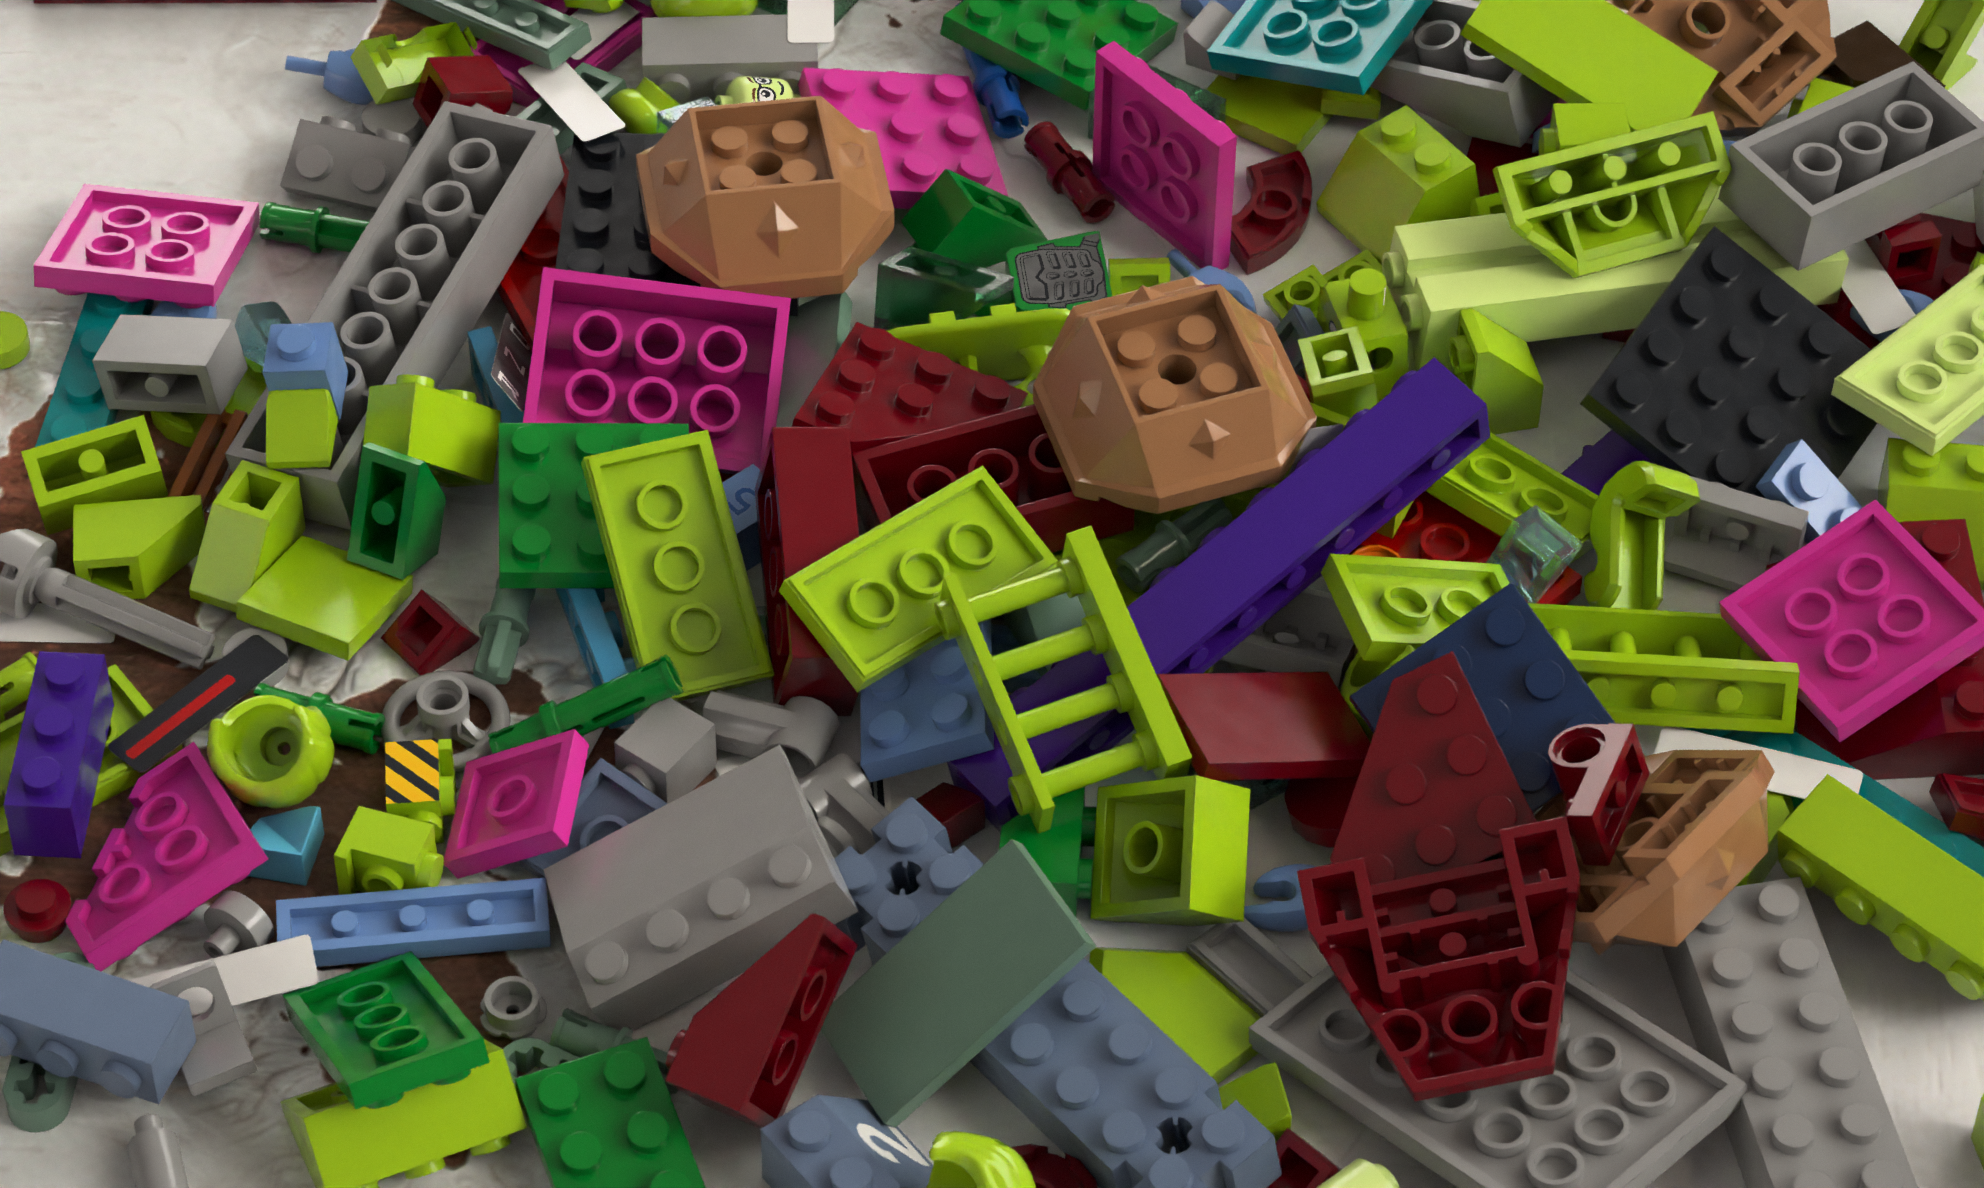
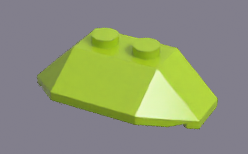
M1713 111L1508 163L1492 169L1510 228L1574 279L1685 249L1708 212L1719 187L1724 184L1732 170Z

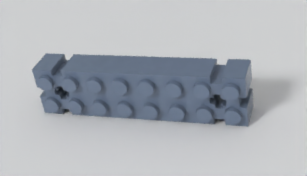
M912 796L871 828L875 845L864 854H859L853 847L849 846L834 858L859 911L836 923L835 926L858 945L856 952L865 945L867 946L872 965L879 961L984 865L965 845H962L953 853L946 828ZM1085 958L969 1061L1064 1154L1067 1153L1080 1160L1096 1179L1099 1188H1267L1282 1175L1274 1135L1237 1100L1223 1110L1217 1082Z

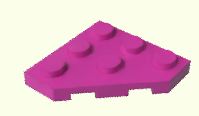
M192 742L138 778L128 797L134 806L124 828L112 829L92 867V871L98 879L88 899L76 900L65 920L82 953L89 963H93L95 970L103 971L116 961L127 958L141 944L171 924L184 920L195 908L228 886L242 881L252 870L269 860L195 742Z

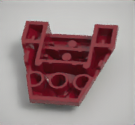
M1566 816L1500 829L1499 836L1503 858L1372 885L1369 884L1364 857L1297 871L1310 938L1341 983L1343 990L1350 1001L1353 1002L1415 1102L1554 1074L1565 997L1564 992L1581 885L1580 873Z

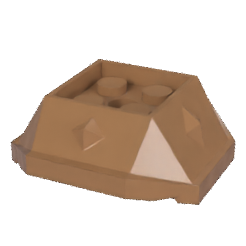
M1605 0L1718 71V74L1692 116L1713 111L1722 137L1750 136L1757 133L1837 57L1834 37H1831L1830 13L1827 0ZM1693 21H1698L1706 26L1710 34L1697 29Z
M822 96L688 108L656 145L636 154V173L651 253L677 273L701 284V287L791 299L843 294L858 275V268L876 253L894 230L895 210L876 132L858 128Z
M1193 276L1151 287L1142 285L1135 291L1073 306L1033 384V402L1074 497L1099 501L1102 497L1126 508L1155 514L1280 482L1292 466L1307 431L1311 428H1316L1317 417L1273 324L1241 305L1221 284L1207 285Z
M1672 750L1644 756L1650 774L1609 866L1583 865L1575 839L1571 837L1581 880L1572 942L1590 943L1598 955H1601L1615 944L1677 947L1768 853L1767 787L1775 771L1762 750ZM1562 793L1544 805L1534 815L1537 822L1565 816L1566 803ZM1502 853L1497 855L1498 859L1503 858Z

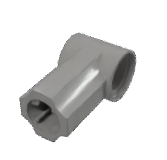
M718 690L717 692H710L703 706L702 717L715 724L716 749L755 758L780 745L791 764L797 780L821 766L839 728V720L836 713L822 701L807 696L792 697L785 703V706Z
M840 753L798 779L816 819L826 816L835 820L853 838L861 855L875 845L871 828L889 815L890 812L872 796L869 782L854 760Z

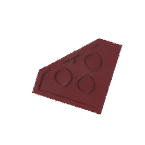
M856 322L795 415L792 427H849L852 454L853 452L1024 407L1028 392L1009 385L999 377L984 375L955 363L941 353L926 351L895 338L891 333L883 329L871 328Z
M1453 651L1401 675L1391 682L1330 857L1332 864L1364 857L1370 885L1484 862L1502 853L1499 836L1500 829L1537 822Z

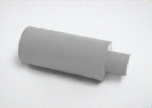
M147 1114L139 1117L134 1123L136 1135L130 1139L127 1145L135 1187L189 1188L177 1135L172 1130L163 1127L162 1119L158 1115Z

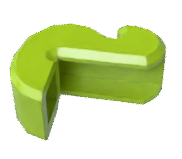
M1634 461L1620 469L1605 483L1593 506L1590 521L1591 543L1598 556L1595 570H1591L1584 577L1585 595L1590 607L1658 610L1663 601L1666 518L1678 516L1701 502L1697 483L1689 475L1647 461Z

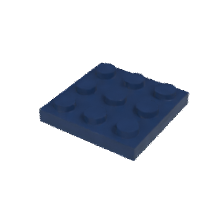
M1511 582L1350 695L1349 700L1374 733L1392 680L1453 651L1530 809L1534 813L1562 793L1548 754L1549 744L1555 736L1565 729L1576 725L1615 723V721Z

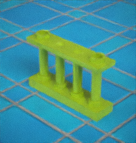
M1091 525L1066 534L1062 559L1057 561V568L968 599L956 572L943 576L940 601L934 603L938 625L947 641L955 638L1012 771L1013 776L1008 778V787L1013 803L1021 816L1030 814L1037 833L1050 830L1055 809L1052 798L1139 767L1144 772L1153 770L1157 780L1188 775L1192 755ZM1064 593L1069 598L1078 596L1086 615L1081 620V626L991 656L978 623ZM1090 650L1095 656L1103 654L1111 672V675H1108L1106 678V684L1016 715L1002 681ZM1115 708L1120 714L1128 712L1137 732L1132 734V742L1041 773L1027 739Z
M1528 603L1615 723L1794 733L1800 674L1798 664L1763 661L1721 617V614Z

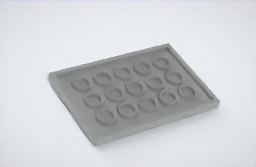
M1329 965L1249 1027V1043L1252 1044V1049L1271 1062H1276L1277 1066L1457 1188H1646L1741 1107V1097L1747 1092L1746 1082L1570 970L1567 971L1554 1074L1417 1102L1413 1100Z

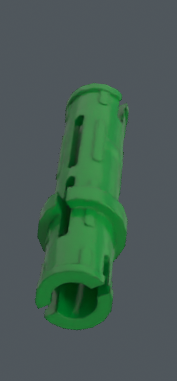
M667 654L643 667L607 681L574 698L556 704L553 700L539 706V713L514 725L488 734L491 751L493 754L573 729H576L583 737L590 732L606 727L659 701L683 693L680 676Z

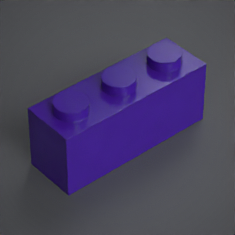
M39 651L4 800V810L14 855L81 858L114 708L105 654Z

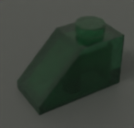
M909 246L878 264L874 328L887 331L904 326L928 324L929 314L954 311L956 320L972 318L1014 288V277Z

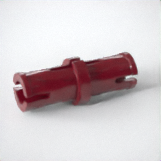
M1045 121L1033 126L1024 138L1026 143L1024 148L1047 172V183L1057 194L1065 195L1087 223H1099L1106 219L1114 210L1115 203L1113 201L1116 199L1093 174V166L1089 158L1082 151L1074 150L1052 122Z

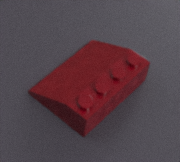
M1949 519L1899 522L1984 608L1966 520ZM1781 561L1766 565L1765 571H1767L1768 569L1775 566ZM1984 647L1841 742L1797 698L1795 731L1874 780L1936 777L1937 773L1959 776L1984 775Z

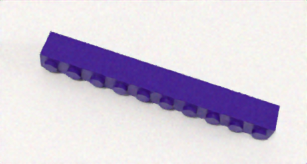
M1434 357L1418 371L1412 370L1401 376L1392 387L1390 394L1370 410L1363 409L1353 415L1346 423L1342 433L1322 449L1315 448L1304 455L1298 462L1295 471L1277 486L1265 488L1256 494L1247 506L1246 511L1229 525L1218 527L1208 533L1200 543L1198 550L1180 565L1168 567L1159 573L1151 583L1149 590L1127 607L1156 675L1204 673L1320 578L1322 576L1321 571L1330 553L1349 554L1490 438L1487 404ZM1090 650L1053 663L1051 669L1030 687L1025 686L1017 689L1009 698L1017 715L1106 684V678L1108 675H1111V672L1103 654L1095 656ZM1115 708L1029 738L1027 741L1041 773L1109 750L1135 730L1128 712L1120 714ZM995 731L994 750L947 762L954 786L971 791L983 799L985 803V818L1000 833L1002 825L1019 815L1008 787V778L1012 777L1013 774Z

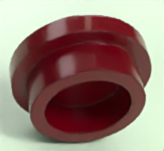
M34 879L16 886L7 895L3 911L8 927L20 938L31 943H45L57 938L67 926L65 920L72 908V902L67 889L58 882L48 879Z

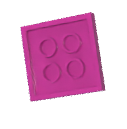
M1112 41L1096 51L1092 172L1105 188L1114 195L1115 201L1140 221L1147 224L1199 268L1210 265L1224 270L1229 266L1237 135L1224 122L1216 120L1191 101L1184 91L1173 87L1151 70L1144 60L1133 56L1117 42Z
M803 68L798 83L801 97L822 96L855 126L876 132L894 208L911 209L945 169H949L1008 196L969 76L899 73L895 71H857L839 68Z
M84 184L33 265L34 287L55 289L64 295H81L84 293L114 295L119 300L126 302H138L145 299L175 302L176 305L189 309L215 306L259 226V202Z
M1876 499L1719 602L1721 617L1763 661L1798 664L1800 674L1797 698L1839 742L1984 647V608Z

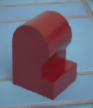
M1919 213L1864 239L1896 287L1932 280L1942 238L1932 220L1921 221ZM1899 253L1909 255L1914 261L1911 266L1904 268L1896 267Z

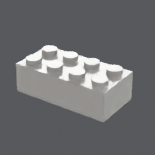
M1913 61L1731 144L1728 158L1732 170L1721 186L1718 199L1799 271L1978 186L1984 170V122Z

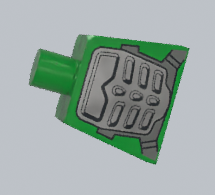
M1091 231L1011 248L1005 254V283L975 285L972 287L975 318L990 316V306L1015 303L1017 312L1039 309L1071 310L1073 306L1112 296L1100 231Z

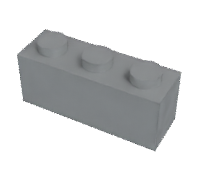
M788 14L642 18L643 78L647 77L675 99L682 107L714 106L717 95H725L730 82L738 76L783 79L790 84L793 94L800 95L798 83L803 68H818V44L788 42Z

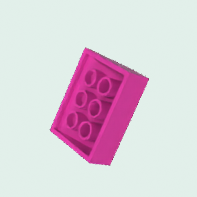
M543 267L523 423L689 424V434L708 430L720 473L735 475L752 464L761 469L771 429L776 427L791 298Z

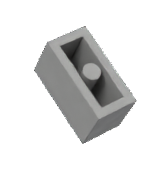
M120 314L92 360L108 409L221 415L248 369L233 319Z

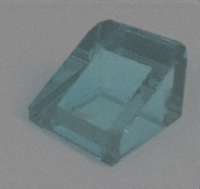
M274 301L243 305L239 310L235 323L244 357L261 366H264L271 324H292L282 307Z

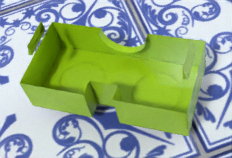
M451 22L423 28L415 36L403 41H396L397 37L395 34L361 40L350 58L373 100L378 105L415 97L427 57L475 55L457 23ZM466 26L463 32L473 50H476L478 44L469 27Z

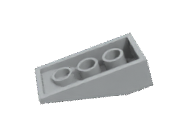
M1434 0L1370 87L1471 137L1522 147L1551 111L1553 103H1557L1560 98L1460 35L1465 24L1479 5V1Z

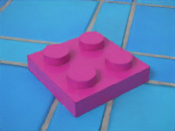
M576 729L466 762L444 856V865L457 879L568 847L589 744Z

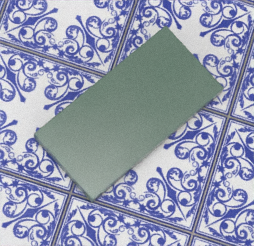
M1011 839L832 1003L821 1032L883 1123L896 1128L1096 947V944L1025 846Z

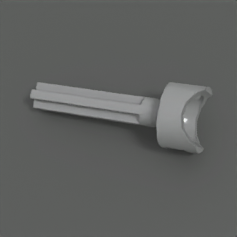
M16 529L0 534V565L1 562L5 563L0 574L1 612L18 619H23L41 601L48 606L201 670L206 658L210 659L214 650L212 643L216 636L215 634L67 571L55 568L58 555L57 543L48 537L29 529Z

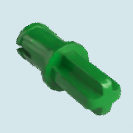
M267 202L262 209L259 228H262L260 237L263 240L283 241L308 246L312 253L320 254L323 248L351 252L370 221L332 215L328 207L319 206L316 210Z

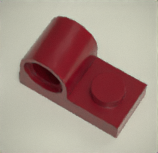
M1634 724L1576 725L1565 729L1555 736L1549 744L1548 754L1566 803L1565 816L1570 835L1575 839L1583 865L1609 866L1650 773Z

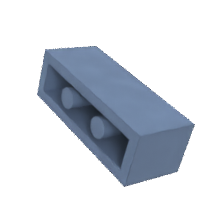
M3 939L0 943V1056H17L41 1065L45 1070L56 1076H75L102 1085L116 1096L122 1098H133L135 1096L159 1105L196 1043L189 1000Z

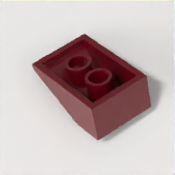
M816 913L809 915L693 1016L687 1031L683 1029L678 1032L667 1053L666 1067L670 1070L665 1081L699 1103L759 1129L783 1116L858 945L827 918Z

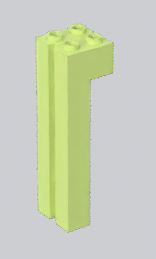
M1719 187L1708 212L1685 249L1575 279L1510 228L1506 213L1394 226L1390 252L1383 254L1382 273L1386 278L1387 286L1407 328L1408 372L1412 370L1418 371L1435 357L1453 373L1449 355L1450 337L1457 336L1460 310L1473 308L1526 342L1637 328L1703 238L1714 226L1814 305L1838 302L1849 258L1843 249L1797 271L1718 199L1721 189Z

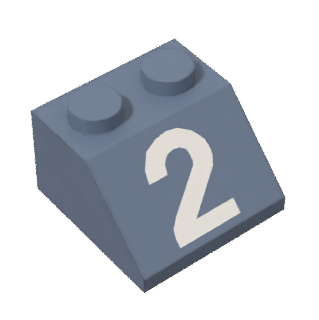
M817 1094L760 1129L762 1178L771 1188H926L934 1166L898 1126L895 1128L884 1124L868 1100Z

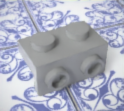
M323 116L320 123L300 119L280 186L289 193L376 212L400 174V169L406 164L415 148L410 144L411 139L392 130L377 129L375 136L356 132L355 125L335 117Z
M1690 476L1697 483L1701 502L1676 516L1673 535L1664 554V569L1736 591L1764 573L1766 565L1784 560L1803 547L1809 511L1790 506L1782 501L1769 500L1732 489L1718 482H1709Z
M1306 588L1220 660L1230 662L1233 668L1245 673H1263L1266 671L1328 672L1337 688H1339L1349 663L1354 659L1356 645L1331 593Z

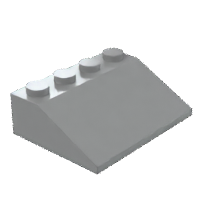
M780 745L543 869L567 955L590 1009L606 1026L608 1025L618 1030H621L624 1026L635 1030L742 974L812 913L827 918L835 925L859 912L791 764Z

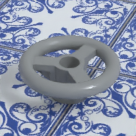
M435 671L413 678L391 695L382 712L385 715V722L381 728V735L384 743L428 740L431 738L454 739L470 748L453 754L455 773H461L465 771L466 762L493 754L489 745L488 734L510 726V711L502 693L490 682L463 671ZM469 693L483 701L490 711L491 725L488 732L474 726L470 721ZM416 699L418 714L409 724L400 726L403 712Z

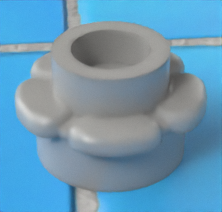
M507 976L494 981L487 988L480 1003V1008L484 1012L480 1017L483 1028L495 1037L502 1036L511 1040H519L531 1036L536 1031V1024L542 1023L547 1015L546 1002L544 998L539 996L536 986L531 981L519 976ZM513 1011L519 1012L517 1014H507Z

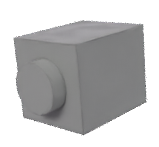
M672 698L653 704L614 742L616 768L666 803H670L691 792L715 769L717 765L715 724Z

